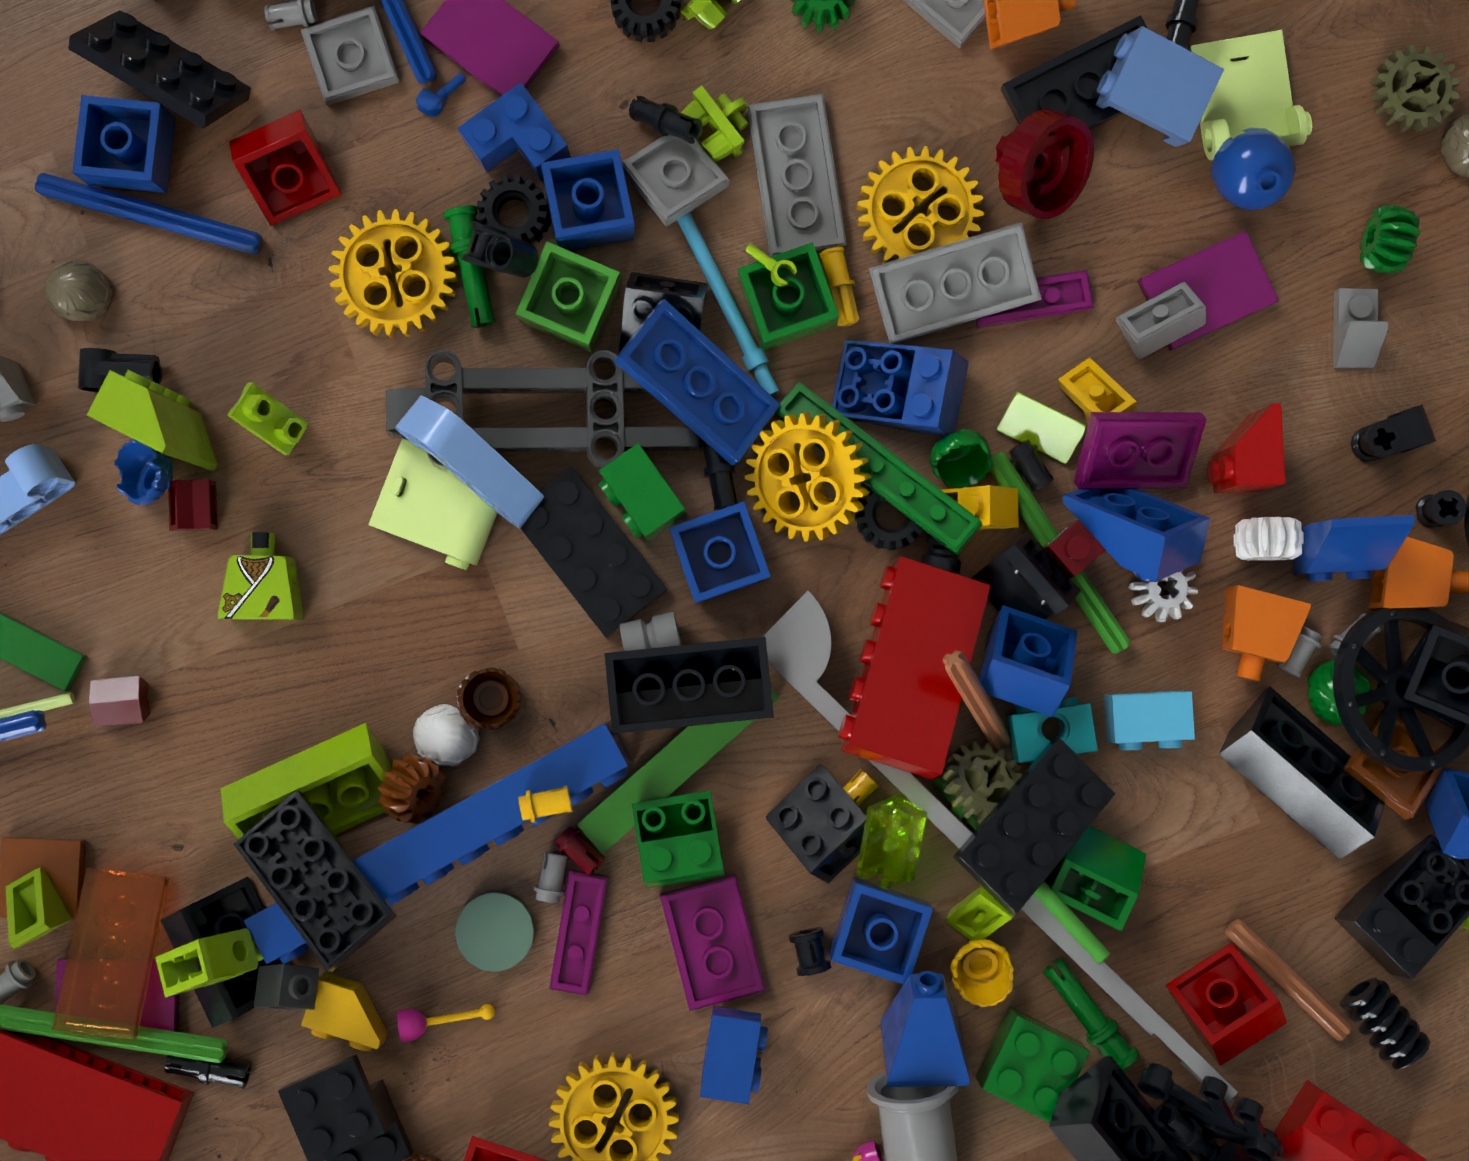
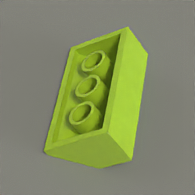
M109 370L86 416L163 454L213 472L217 467V461L200 412L189 407L191 399L133 371L127 370L125 376Z
M363 723L220 788L224 823L240 839L298 790L304 794L330 830L336 835L385 813V809L378 803L382 793L377 787L385 781L386 777L383 772H390L392 766L379 740L369 726Z

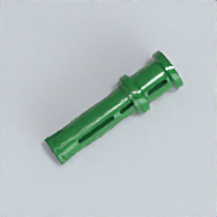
M466 205L444 211L443 217L444 220L449 222L453 241L450 244V251L454 256L458 257L471 327L481 328L486 327V323L488 325L495 324L496 320L493 315L484 268L461 259L462 253H467L474 231L471 223L476 221L475 216L479 213L476 206Z
M1061 957L1053 961V964L1062 976L1059 977L1050 965L1042 973L1049 979L1087 1030L1086 1041L1088 1044L1096 1046L1103 1057L1112 1056L1122 1070L1129 1067L1140 1055L1137 1048L1128 1045L1119 1033V1024L1115 1019L1104 1016L1066 964L1065 959Z

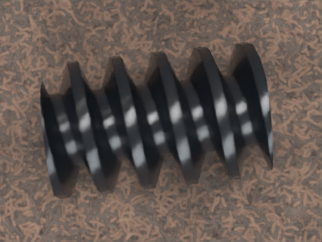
M1377 978L1363 981L1354 986L1340 1000L1339 1005L1343 1009L1355 1006L1349 1014L1351 1021L1358 1022L1365 1019L1359 1027L1361 1034L1368 1035L1375 1032L1369 1039V1044L1373 1048L1383 1046L1379 1051L1381 1060L1387 1061L1395 1058L1392 1066L1397 1070L1413 1064L1428 1051L1430 1046L1429 1037L1420 1031L1419 1024L1415 1020L1410 1019L1409 1011L1405 1007L1400 1006L1399 998L1395 994L1390 993V986L1385 981L1378 980Z

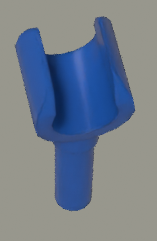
M462 73L456 75L443 88H440L436 94L427 88L422 89L416 98L418 110L430 117H437L441 113L445 100L466 81Z

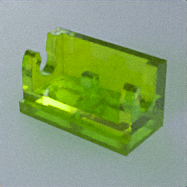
M898 794L869 806L856 875L863 880L873 878L878 874L885 875L886 877L881 879L880 888H891L904 881H913L915 879L927 812Z

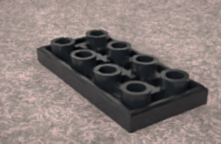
M298 790L233 844L327 971L333 972L397 917L304 794Z

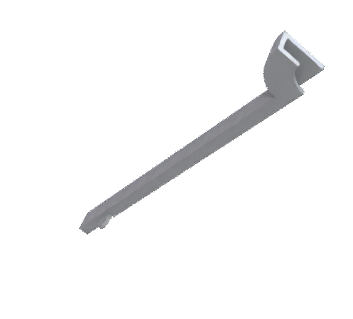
M807 591L763 636L766 637L768 663L839 731L844 716H850L851 714L817 682L824 673L830 659L832 646L831 632L823 609L815 597ZM869 760L959 849L972 835V832L912 773ZM1033 894L1021 909L1150 1035L1155 1033L1181 1059L1180 1063L1200 1083H1202L1205 1076L1216 1077L1225 1082L1228 1089L1224 1099L1228 1107L1231 1108L1234 1103L1233 1097L1238 1091L1105 961L1099 965Z

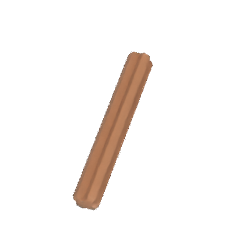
M955 650L952 654H946L942 660L945 664V670L986 739L991 744V747L1000 749L1002 745L1008 746L1011 742V738L1008 735L1009 731L964 653Z
M1235 919L1226 927L1225 935L1332 1038L1337 1041H1342L1352 1030L1351 1024L1247 924L1240 919Z

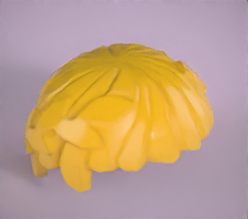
M975 939L965 944L956 953L950 966L952 981L955 988L960 992L959 994L969 1003L982 1008L996 1006L998 1002L1004 1001L1007 994H1010L1013 988L1014 968L1009 953L1004 946L1002 947L991 940Z

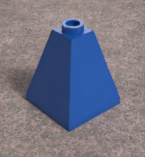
M923 971L919 974H910L881 1019L887 1087L969 1086L970 1078L960 1018L943 973Z

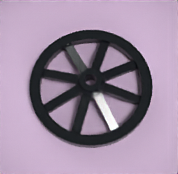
M1381 608L1366 614L1346 633L1337 651L1333 669V692L1339 717L1351 739L1374 761L1390 769L1404 772L1429 771L1443 767L1459 757L1469 745V724L1404 698L1432 627L1441 618H1444L1427 608ZM1398 620L1416 623L1427 629L1403 667L1401 663ZM1381 625L1384 627L1387 670L1362 646L1368 636ZM1356 661L1378 681L1377 689L1355 695L1354 669ZM1382 701L1385 706L1377 737H1375L1363 720L1358 707ZM1413 707L1454 729L1449 739L1434 752ZM1398 712L1419 757L1403 755L1390 749Z

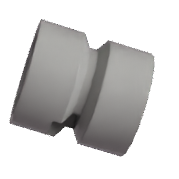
M674 611L652 616L648 624L642 619L619 625L624 651L682 645Z

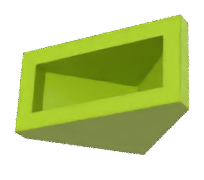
M38 867L5 886L9 946L13 949L33 942L72 920L43 868Z

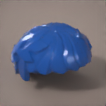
M135 439L123 444L122 449L118 450V458L114 460V465L120 470L121 481L120 484H117V490L127 496L131 503L137 505H148L160 499L166 489L170 488L173 479V465L170 456Z

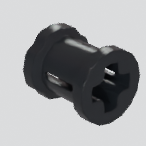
M1444 490L1434 495H1424L1418 500L1415 507L1417 520L1427 528L1457 524L1466 513L1464 498L1453 490Z
M822 927L808 928L789 935L790 943L795 944L799 967L796 968L798 976L815 975L832 968L830 960L825 958L821 937L824 935Z

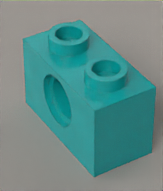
M1077 696L1064 697L1053 716L1059 724V731L1052 739H1046L1041 731L1043 722L1051 716L1019 705H1015L1016 713L1005 714L1009 731L1008 735L1011 738L1012 760H1015V762L1034 761L1051 740L1055 738H1061L1076 754L1098 751L1091 705L1085 702L1078 703Z

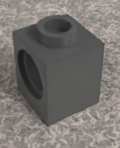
M286 964L259 966L254 1007L288 1011L314 1010L319 968Z

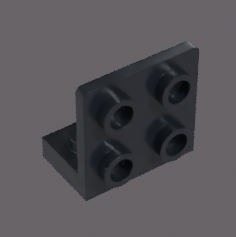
M631 272L625 287L619 353L657 304L664 299L700 331L708 283Z
M1029 531L1025 532L972 577L973 580L991 585L987 599L998 611L1004 605L1042 619H1047L1054 612L1058 615L1071 604L1081 591Z
M818 765L766 816V820L808 872L828 884L885 830L876 818L857 805L823 765Z

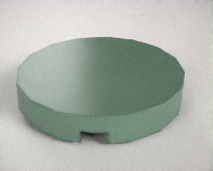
M491 891L478 895L465 905L457 918L455 937L458 949L467 962L480 970L498 972L511 969L525 958L533 944L535 924L531 911L521 899L505 892Z

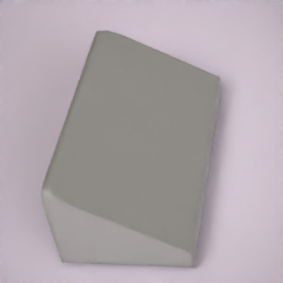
M1184 281L1116 317V322L1138 359H1142L1206 324V306Z

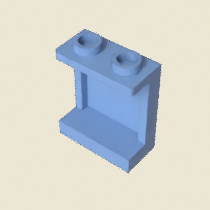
M1143 26L1129 33V35L1124 34L1114 51V56L1117 57L1112 71L1108 70L1103 75L1097 87V92L1100 93L1096 106L1102 109L1108 106L1113 107L1165 134L1162 141L1174 147L1191 142L1224 69Z

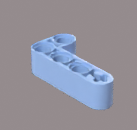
M422 395L419 396L395 427L400 434L414 445L433 455L499 515L518 528L522 527L544 498L538 489L461 418L444 406Z
M31 444L16 450L6 458L5 463L10 470L0 476V535L75 486V481L54 449L39 444Z

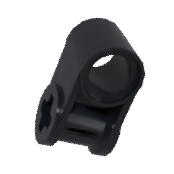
M472 221L471 227L474 231L467 253H462V260L486 269L521 278H526L535 271L539 257L534 245L510 236L503 230Z
M1423 404L1359 429L1352 436L1351 449L1357 458L1369 462L1435 442L1436 438ZM1377 438L1379 445L1375 446L1373 439Z

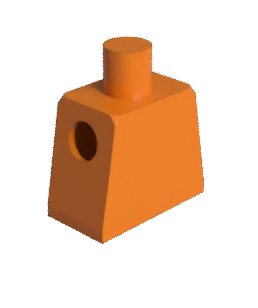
M983 0L990 50L1060 26V11L1074 9L1076 0Z
M1406 537L1388 567L1383 570L1373 571L1369 609L1446 607L1449 593L1466 595L1469 592V572L1452 569L1454 554L1451 550Z
M1240 585L1226 587L1221 646L1223 650L1241 654L1236 677L1260 682L1265 661L1286 663L1308 616L1311 604Z

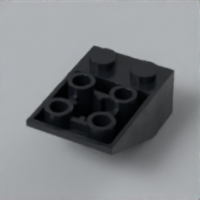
M1430 834L1362 887L1334 919L1391 975L1414 979L1469 916V870L1458 859L1443 853L1438 839Z

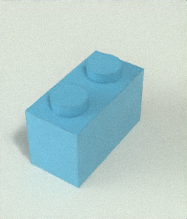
M1191 691L1104 695L1106 741L1118 743L1119 750L1143 749V742L1158 741V748L1183 747L1182 740H1195Z

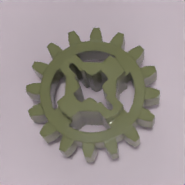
M1410 45L1403 53L1399 49L1388 57V60H1385L1378 66L1377 70L1380 74H1377L1371 80V84L1379 89L1370 96V100H1380L1381 106L1375 112L1377 115L1384 112L1389 115L1385 123L1387 126L1398 121L1400 122V132L1404 133L1413 125L1415 132L1420 133L1427 126L1431 129L1442 122V118L1447 117L1453 112L1454 109L1450 104L1460 98V94L1452 91V89L1461 80L1460 78L1450 77L1449 73L1456 66L1454 63L1447 66L1441 63L1445 56L1443 52L1436 57L1430 56L1431 46H1426L1417 53L1415 45ZM1421 85L1424 86V87H1423L1422 89H1420V90H1417V91L1413 90V91L1410 92V93H1406V91H1408L1409 89H1412V88H1414V87L1417 88V87H1419V86H1421Z
M972 741L968 747L961 745L945 762L944 766L947 769L941 775L943 780L950 782L944 789V792L954 794L956 797L952 803L953 807L962 805L965 808L964 817L968 819L972 814L977 815L979 824L984 821L1023 775L1022 773L1014 772L1013 768L1017 764L1015 760L1005 761L1003 759L1005 751L1002 749L997 754L993 753L990 743H986L981 749L976 741Z

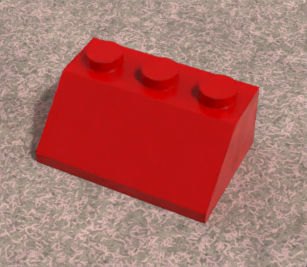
M1309 1080L1305 1082L1274 1131L1278 1136V1140L1284 1146L1283 1153L1279 1157L1285 1161L1426 1160L1409 1146Z

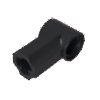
M100 348L80 349L78 389L99 392L109 370L125 376L127 370H130L158 384L162 380V368L159 357L156 355L117 354L116 351Z

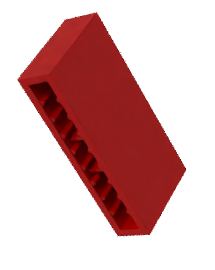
M902 556L898 558L892 567L886 566L880 582V588L885 590L882 603L876 602L870 618V625L875 626L871 640H865L859 662L865 664L861 678L855 677L849 694V700L854 701L850 716H844L838 738L844 739L841 751L931 780L942 774L962 699L947 674L942 660L946 654H952L955 650L964 653L969 664H971L991 585Z
M0 1029V1139L7 1141L11 1148L23 1152L34 1151L46 1156L45 1159L47 1161L169 1160L194 1092L59 1040H54L51 1037Z

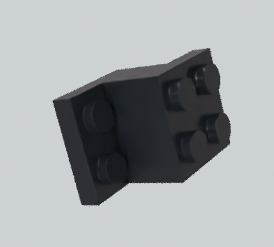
M357 1054L285 1085L278 1090L307 1161H402L411 1157L414 1153L383 1079L369 1084Z

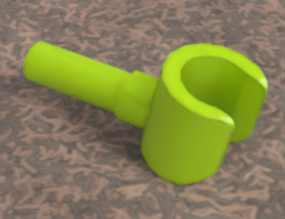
M752 243L745 250L771 271V279L777 286H786L788 284L778 276V268L785 267L792 274L795 275L797 273L793 262L789 260L777 262Z

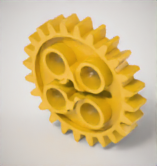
M927 146L923 147L920 156H915L913 149L908 147L905 159H901L895 151L892 152L891 166L880 160L877 165L880 175L869 171L866 179L871 186H861L859 193L868 200L858 201L856 210L867 214L858 218L857 226L869 227L863 233L862 240L869 241L874 239L875 243L871 248V254L881 250L885 252L882 264L889 262L892 258L896 260L969 238L968 235L976 236L979 234L981 228L973 222L981 220L984 212L974 209V207L981 204L983 196L971 194L976 189L978 181H965L970 169L966 167L957 171L955 169L958 160L956 156L946 163L943 161L942 149L932 158L929 157ZM925 177L930 181L932 188L927 191L918 190L914 187L912 179ZM941 188L947 190L946 194L940 196L929 205L925 215L922 213L918 214L898 234L893 232V228L910 218L914 206L919 209ZM888 201L896 202L901 206L902 213L898 216H890L884 212L882 205ZM950 206L955 210L957 218L951 221L942 219L938 214V208ZM914 230L923 232L927 237V243L922 246L912 244L908 239V233Z
M394 209L391 219H387L385 214L379 210L377 222L374 223L366 215L362 216L364 228L360 230L351 224L349 228L354 235L351 240L342 236L338 238L345 246L344 251H332L331 253L340 261V265L329 267V271L332 274L339 276V279L330 283V287L336 291H343L335 298V301L339 305L349 304L343 313L349 319L358 315L356 325L362 329L370 323V331L374 335H378L384 326L386 335L390 338H394L397 328H400L406 337H410V326L414 324L420 331L424 332L425 325L423 320L429 318L437 323L438 319L434 310L439 308L448 311L449 308L442 299L444 296L455 297L456 294L447 286V283L458 281V276L448 271V269L457 265V261L454 257H444L450 252V244L448 242L439 243L444 235L439 229L430 232L432 224L428 219L425 218L417 226V216L414 212H410L405 221H403L398 209ZM386 241H391L392 261L400 270V272L396 273V281L403 299L402 307H397L396 287L387 277L392 275V268L385 250ZM409 243L417 244L418 250L413 257L409 259L401 258V250L405 245ZM371 251L379 252V259L375 265L371 267L363 266V259L367 253ZM424 281L426 288L420 296L411 297L408 295V289L413 282ZM378 289H386L387 297L385 301L379 305H372L370 303L372 293Z
M805 412L800 413L799 420L795 414L785 416V423L781 420L773 421L771 423L773 432L765 430L759 433L764 443L759 442L751 445V448L758 454V457L746 459V463L755 468L754 473L745 475L746 480L755 482V487L750 489L747 495H758L760 499L753 509L765 508L767 512L762 521L766 523L775 519L777 521L775 525L776 533L784 531L788 527L789 539L799 537L802 532L804 542L814 539L815 534L819 540H823L829 537L830 531L834 535L843 531L842 523L848 525L855 521L850 511L859 512L864 509V506L857 500V497L867 496L870 492L860 486L862 481L871 478L870 474L860 472V466L869 462L868 458H857L855 454L863 446L862 443L850 445L848 441L853 431L847 430L838 433L840 427L839 420L831 421L826 426V414L816 415L812 420L811 413ZM797 443L801 445L800 450L796 447ZM817 443L825 451L823 462H820L814 454V448ZM781 454H784L789 460L787 472L779 464ZM810 473L811 480L805 481L803 474ZM826 482L834 486L836 490L835 500L827 497L825 493ZM791 492L797 494L800 499L799 509H795L790 502ZM814 504L818 506L817 511L813 508Z
M612 1052L607 1064L603 1063L599 1055H595L593 1068H590L583 1061L580 1062L578 1068L581 1076L579 1077L569 1071L566 1081L570 1087L559 1085L556 1093L563 1100H553L550 1107L551 1110L560 1114L551 1117L549 1121V1126L560 1128V1130L552 1135L551 1142L564 1143L557 1156L563 1158L570 1155L572 1157L571 1161H663L659 1152L670 1155L672 1151V1146L665 1139L672 1140L677 1138L678 1130L669 1125L679 1122V1113L668 1111L676 1105V1097H664L670 1089V1083L664 1082L659 1085L656 1083L660 1075L659 1069L652 1071L649 1075L645 1073L647 1063L645 1059L637 1067L632 1066L631 1054L626 1056L623 1063H618L615 1052ZM603 1084L611 1085L615 1089L617 1096L611 1100L601 1099L596 1093V1088ZM631 1088L633 1093L623 1108L620 1122L617 1121L604 1148L601 1151H597L595 1147L606 1130L608 1119L614 1115L626 1089ZM642 1103L651 1109L652 1114L646 1119H639L632 1114L631 1108L636 1104ZM582 1120H589L596 1125L598 1131L593 1135H584L577 1128V1124ZM623 1139L632 1145L633 1150L628 1154H619L613 1149L612 1143Z

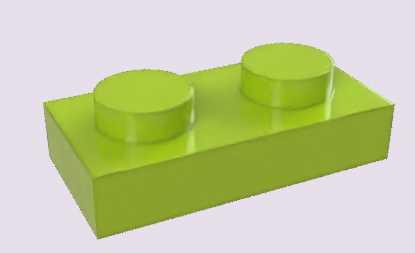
M981 885L951 908L944 921L972 941L986 938L1010 921L1015 914H1010Z

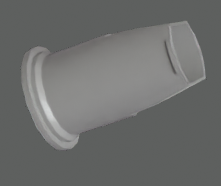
M886 1071L877 1074L868 1081L866 1088L867 1096L879 1108L885 1161H958L951 1098L958 1092L959 1086L887 1087Z

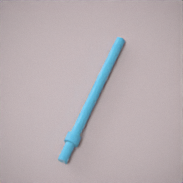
M689 212L677 221L744 354L742 360L748 372H753L758 384L773 396L779 392V389L767 367L769 360L763 348L757 347Z

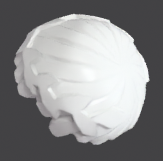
M440 704L426 710L417 718L413 729L417 753L422 758L425 757L433 761L437 766L452 767L462 764L476 752L480 740L479 730L473 728L461 717L457 707L448 704Z

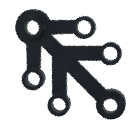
M1151 1063L1148 1068L1143 1069L1137 1084L1139 1090L1154 1099L1163 1100L1162 1105L1164 1108H1166L1165 1103H1172L1185 1117L1189 1116L1197 1120L1201 1124L1203 1132L1210 1138H1220L1243 1144V1152L1256 1161H1275L1276 1157L1282 1155L1284 1146L1278 1140L1277 1134L1264 1128L1260 1121L1264 1108L1257 1101L1249 1098L1239 1099L1235 1115L1243 1120L1244 1124L1235 1120L1224 1099L1228 1086L1222 1080L1212 1076H1205L1203 1078L1199 1093L1206 1098L1207 1103L1174 1083L1172 1079L1173 1073L1167 1067Z

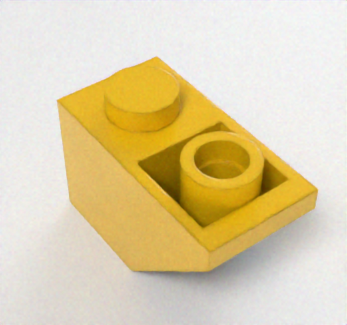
M987 485L942 489L944 493L982 521L983 525L979 530L1019 528L1018 488Z
M324 972L318 977L315 1009L305 1011L301 1026L310 1028L311 1034L319 1038L334 1039L335 1036L348 1040L349 1046L357 1050L371 1051L372 1048L378 1050L386 1041L388 1032L363 983L328 972Z

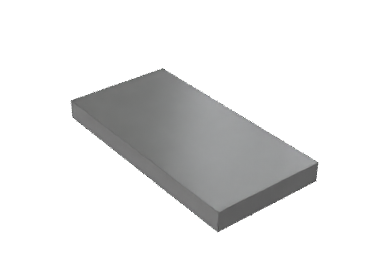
M817 94L748 105L747 114L769 257L812 242L816 253L833 247L846 248V236L824 95Z
M1022 222L868 268L889 344L1042 300Z

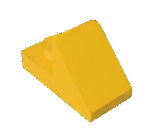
M1090 357L1058 379L1060 388L1084 411L1087 425L1091 412H1130L1138 406L1137 401Z

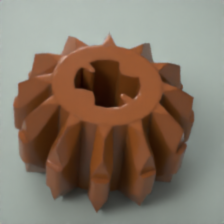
M406 754L402 760H393L390 772H383L386 777L385 781L377 788L382 793L378 803L382 805L385 812L391 818L405 823L418 824L421 818L430 819L431 809L434 806H440L438 803L439 796L446 792L441 786L446 776L440 772L439 766L425 757L421 758L416 755Z

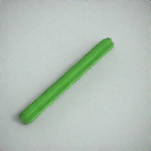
M998 452L991 457L992 470L990 473L999 486L1018 488V515L1030 533L1043 547L1058 532L1006 454ZM1082 570L1076 577L1071 578L1081 590L1075 597V600L1110 652L1113 654L1119 653L1131 644V641L1086 573Z
M0 1004L1 1030L214 1063L222 1062L227 1054L228 1042L225 1039Z

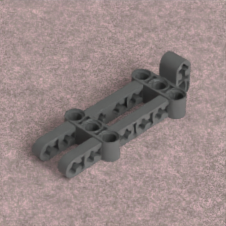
M440 350L431 354L426 361L425 388H398L385 391L386 432L392 438H405L395 427L420 395L438 404L444 401L450 402L456 408L455 414L463 420V394L585 393L586 427L472 429L496 452L586 451L589 461L597 468H603L623 454V451L629 450L637 443L640 444L644 451H686L701 448V438L689 427H624L623 393L649 392L613 361L617 355L608 350H601L592 354L586 368H462L459 358L454 353ZM446 362L453 365L455 368L453 377L449 380L437 379L433 375V369L437 364ZM599 362H605L613 368L614 376L607 380L599 379L593 373V366ZM599 401L609 402L614 407V416L610 419L599 418L594 412V404ZM599 440H609L615 446V456L609 459L599 457L595 452V443ZM428 453L429 460L433 466L440 470H449L433 455Z

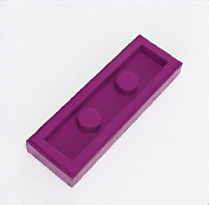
M1088 270L1036 278L1042 300L975 319L977 329L1091 311L1094 305Z
M569 870L549 989L589 995L609 876L593 873L588 877L583 871Z

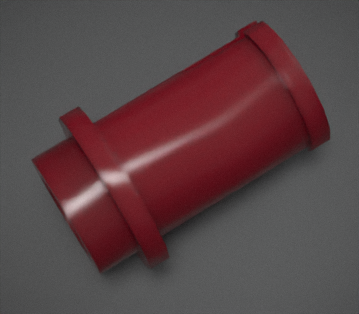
M569 826L560 834L554 844L559 847L558 853L560 855L565 853L589 877L594 873V868L598 869L606 857L601 855L581 836L582 831L580 829L574 830Z

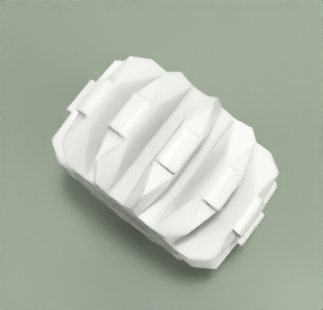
M1278 516L1243 519L1235 525V534H1233L1236 556L1242 560L1285 561L1287 559H1295L1302 554L1304 532H1302L1301 522L1295 518Z
M1181 571L1158 581L1168 582L1165 589L1169 592V595L1164 596L1159 595L1161 588L1157 585L1158 582L1141 580V582L1129 583L1128 588L1133 591L1139 590L1140 594L1134 597L1131 603L1133 605L1145 603L1141 615L1150 617L1155 612L1157 622H1165L1168 614L1174 620L1180 619L1182 617L1181 608L1188 610L1194 606L1192 601L1186 596L1198 594V588L1188 587L1187 583L1193 580L1196 574L1194 572L1182 574Z

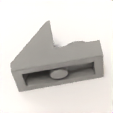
M1339 288L1334 291L1333 368H1375L1388 330V322L1378 321V289Z

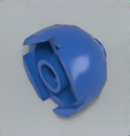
M1248 128L1242 130L1245 133L1239 134L1234 139L1230 137L1221 145L1214 156L1211 174L1218 193L1227 202L1243 210H1260L1274 205L1286 195L1293 183L1296 171L1295 158L1286 142L1277 134L1266 128Z

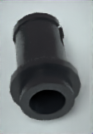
M1027 439L1009 450L1012 457L1010 462L1012 464L1016 463L1031 487V491L1034 492L1049 484L1054 477L1049 473L1036 452L1037 444L1032 445L1030 440Z

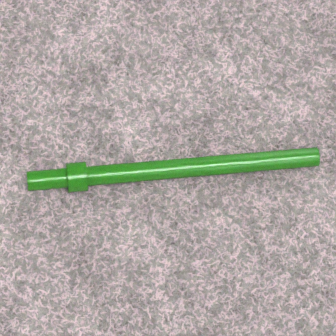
M940 775L934 780L933 785L952 804L956 797L954 794L944 792V789L950 782L943 780ZM952 805L951 810L962 822L966 820L975 830L980 824L978 823L977 815L972 814L967 819L964 817L965 808L962 805L959 807H953ZM1043 881L1034 892V895L1100 965L1111 953Z

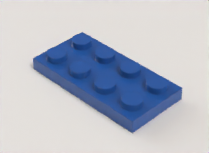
M665 299L657 304L613 360L731 465L740 461L781 405Z

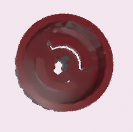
M1043 109L1027 116L1015 128L1014 132L1007 136H1002L996 146L997 157L995 161L999 164V189L1003 199L1014 209L1039 219L1054 218L1066 211L1081 194L1092 169L1094 141L1089 127L1078 118L1053 109Z

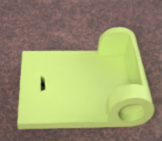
M1282 30L1196 44L1189 47V51L1224 69L1200 120L1203 147L1209 160H1214V156L1228 138L1234 139L1239 134L1245 133L1242 130L1248 128H1266L1280 136L1288 147L1305 143L1307 135H1310L1312 132V118L1310 113L1305 112L1301 105L1293 106Z
M402 438L368 525L446 554L445 563L467 571L469 564L478 565L497 512L450 470H440L433 466L426 451L420 449L409 440Z

